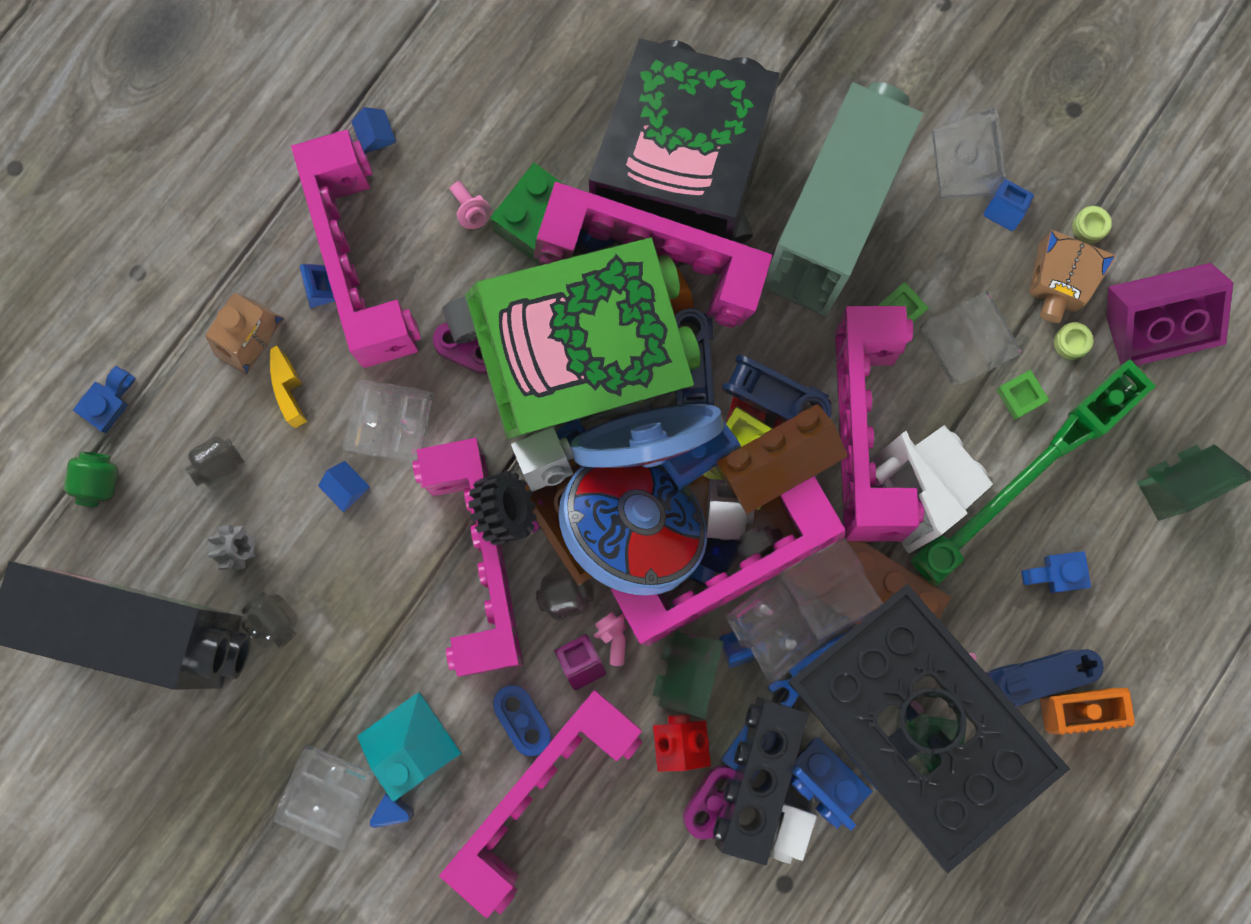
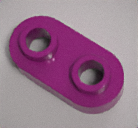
M447 322L437 327L433 334V345L441 357L477 374H488L484 360L476 357L477 352L481 350L478 339L463 344H447L444 342V339L447 335L451 334Z
M716 766L710 769L684 809L683 824L687 831L695 838L702 840L712 838L717 818L719 816L723 817L727 802L723 800L724 790L717 791L715 785L721 778H725L727 782L729 779H734L736 771L730 767ZM700 811H706V820L703 823H696V814Z

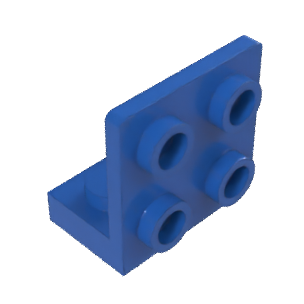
M815 737L797 756L790 785L807 800L810 801L814 797L819 803L815 810L830 825H833L836 829L843 825L852 831L856 824L849 816L873 791L819 737Z

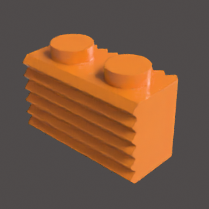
M1106 688L1055 694L1040 698L1044 729L1050 734L1086 733L1087 731L1110 730V728L1133 727L1135 724L1131 695L1128 688Z

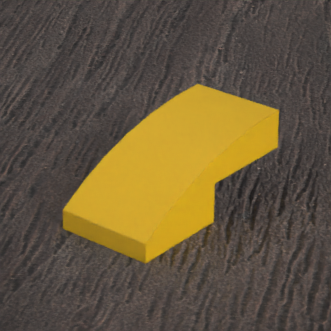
M276 345L270 349V374L273 390L286 422L297 428L306 423L307 419L292 395L291 390L303 383L287 355Z

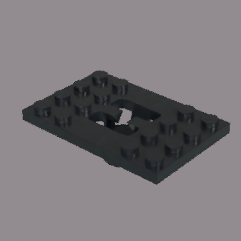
M908 584L788 681V684L945 873L952 871L1070 770L1066 763ZM925 676L932 677L942 688H922L913 693L914 684ZM923 695L932 698L940 697L945 700L948 706L953 709L957 718L958 727L955 737L949 739L941 729L938 730L926 741L932 749L922 747L916 743L905 727L906 719L911 722L924 711L915 700ZM888 706H895L899 709L897 716L898 730L888 737L878 725L877 716ZM967 717L975 727V735L965 744L960 745L958 743L964 737ZM920 753L927 756L938 755L940 762L928 775H921L909 762V759Z

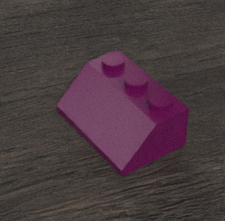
M1212 263L1109 286L1106 318L1120 365L1129 359L1137 366L1226 345L1234 282Z

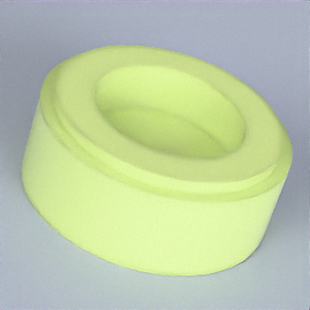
M1089 206L1081 210L1074 218L1072 224L1075 236L1080 241L1088 244L1101 241L1108 235L1112 227L1110 215L1098 206Z
M1078 322L1064 325L1057 331L1054 337V347L1057 353L1068 360H1076L1086 355L1092 349L1094 342L1090 329Z

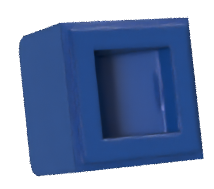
M1003 178L986 207L984 216L1004 228L1014 231L1025 216L1034 195Z

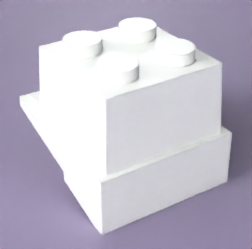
M945 425L916 446L910 440L907 431H905L871 459L876 467L875 485L880 486L882 484L883 488H917V497L924 506V519L904 541H901L908 553L945 533L967 515L966 509L993 485L987 477L985 468L971 458L963 448L961 439L955 433L950 432Z

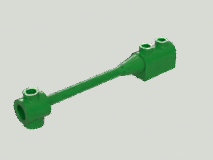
M1130 359L1121 364L1068 413V418L1049 443V447L952 537L947 539L941 535L928 542L910 559L914 568L930 584L938 586L964 562V557L959 550L1053 462L1089 440L1103 436L1153 390L1156 385ZM1127 377H1129L1135 383V385L1131 383Z

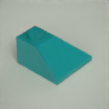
M420 692L413 695L357 736L372 772L393 802L462 754Z

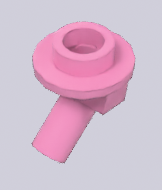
M460 180L449 188L461 204L456 212L461 226L466 229H477L489 221L492 215L491 207L480 195L473 198Z
M611 612L595 624L599 631L593 636L597 639H602L605 644L611 641L609 663L613 666L624 665L626 646L623 631L627 628L624 624L625 616L622 613L616 617Z

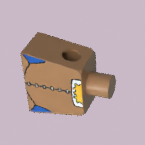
M1051 229L1038 245L1030 286V294L1032 296L1045 300L1040 317L1049 322L1059 323L1065 309L1077 312L1085 306L1116 255Z
M234 293L218 312L217 318L206 333V339L217 358L247 375L284 318L257 301Z

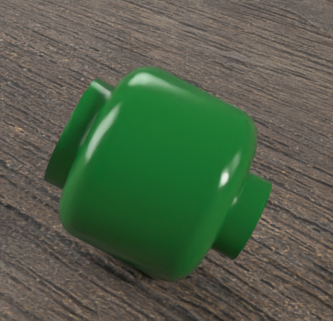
M81 451L79 457L71 458L68 461L63 488L69 496L75 497V504L85 507H98L99 501H106L113 497L118 467L113 462H110V456Z

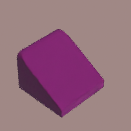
M587 633L554 650L573 690H578L606 675V671Z

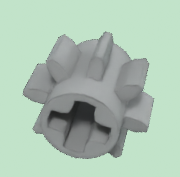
M231 525L218 527L219 536L208 537L210 542L208 558L218 562L219 570L229 568L232 570L244 569V560L255 558L253 553L255 538H252L245 532L244 525L232 527Z

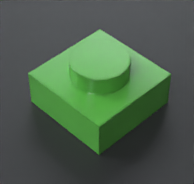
M906 282L901 284L878 304V306H906L907 319H912L913 323L929 309Z
M1031 369L996 389L1014 420L1049 401Z

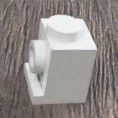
M784 803L769 856L791 864L792 858L803 861L817 816L810 811Z

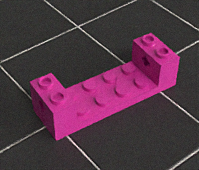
M347 129L291 145L350 353L363 368L417 353L418 348L415 341L420 340L421 335L410 309L403 310L398 299L367 308L364 298L360 297L359 291L355 287L360 285V280L354 264L351 265L347 253L351 252L347 236L344 231H341L338 223L341 215L335 199L370 189L367 176L373 175L360 140L354 142Z
M555 181L535 244L533 258L539 259V264L545 265L572 258L581 228L588 230V235L603 241L612 238L623 242L622 245L652 237L658 256L667 254L671 257L674 264H678L680 261L692 265V269L700 274H719L706 314L714 317L715 323L735 328L736 325L741 326L756 311L772 254Z
M846 306L835 331L839 436L848 457L841 460L843 526L846 530L844 541H904L924 519V506L917 497V488H870V485H875L876 467L874 462H869V449H872L874 444L873 426H867V412H871L872 393L871 390L865 389V377H868L870 374V366H894L900 354H904L908 341H912L913 322L912 319H907L906 306Z
M477 438L416 449L418 460L412 461L416 483H420L421 487L425 488L432 496L464 490L467 510L474 514V509L469 508V501L474 500L469 495L470 490L474 489L473 484L476 481L488 477L484 450ZM477 525L471 526V535L474 547L478 548L479 552L482 551L484 562L477 563L481 585L489 588L490 600L484 601L488 623L495 624L496 629L450 638L451 647H446V658L449 670H456L457 677H466L524 665L502 546L499 544L492 545L490 541H485L482 538L484 532L478 533L475 527Z
M815 476L780 495L782 506L800 538L795 539L793 534L783 538L773 545L775 552L764 558L759 553L739 564L742 570L728 576L726 572H723L705 583L708 589L696 595L689 591L672 601L674 608H670L663 593L656 595H634L612 588L611 591L639 643L647 646L654 644L843 539L846 530Z
M597 690L591 693L439 875L443 881L486 919L494 910L500 915L518 891L514 884L519 875L491 852L508 830L503 823L509 816L516 821L533 800L528 794L536 785L542 790L557 772L558 768L553 763L558 757L562 755L568 759L583 740L578 736L579 732L584 733L616 762L622 755L628 760L642 744V740L638 737L642 732L641 728Z

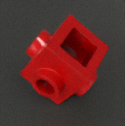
M690 714L667 716L668 723L653 725L657 772L688 771L711 766L706 720L691 721Z

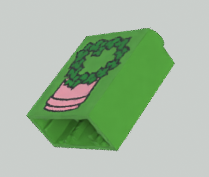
M652 237L477 281L465 294L507 439L672 393L694 385L690 371L700 367L699 346L694 333L688 326L677 327L670 299L679 296L680 284L678 273L669 255L657 256Z

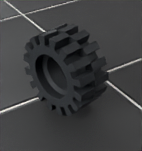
M511 471L479 479V481L473 484L474 489L470 490L469 495L474 498V500L469 501V508L474 509V514H470L471 520H477L476 531L478 533L484 532L482 538L485 541H490L492 545H502L526 538L535 527L531 522L536 521V514L532 513V509H536L535 502H530L529 499L533 494L531 490H525L527 485L525 480H519L520 475L517 473L511 474Z

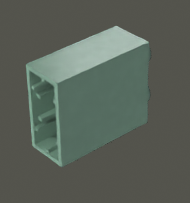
M852 82L777 244L762 289L824 317L828 315L852 273L923 115V112L909 107L910 100L902 90L882 82L871 83L868 88Z

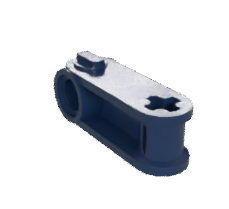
M692 308L681 310L674 316L678 328L684 323H692L698 328L699 333L695 337L700 350V367L690 371L694 382L693 386L675 391L676 405L707 404L714 406L709 339H713L712 318H707V313H702Z
M737 355L735 370L729 382L724 383L721 388L727 394L783 423L802 412L805 403H810L812 406L819 404L829 418L832 414V402L828 399L829 395L812 386L807 388L742 355Z
M1089 649L1065 650L1023 663L998 667L987 671L986 674L1017 707L1038 698L1091 684L1101 677L1104 667L1101 657L1095 651ZM1082 662L1083 667L1079 668L1077 671L1076 665H1079Z

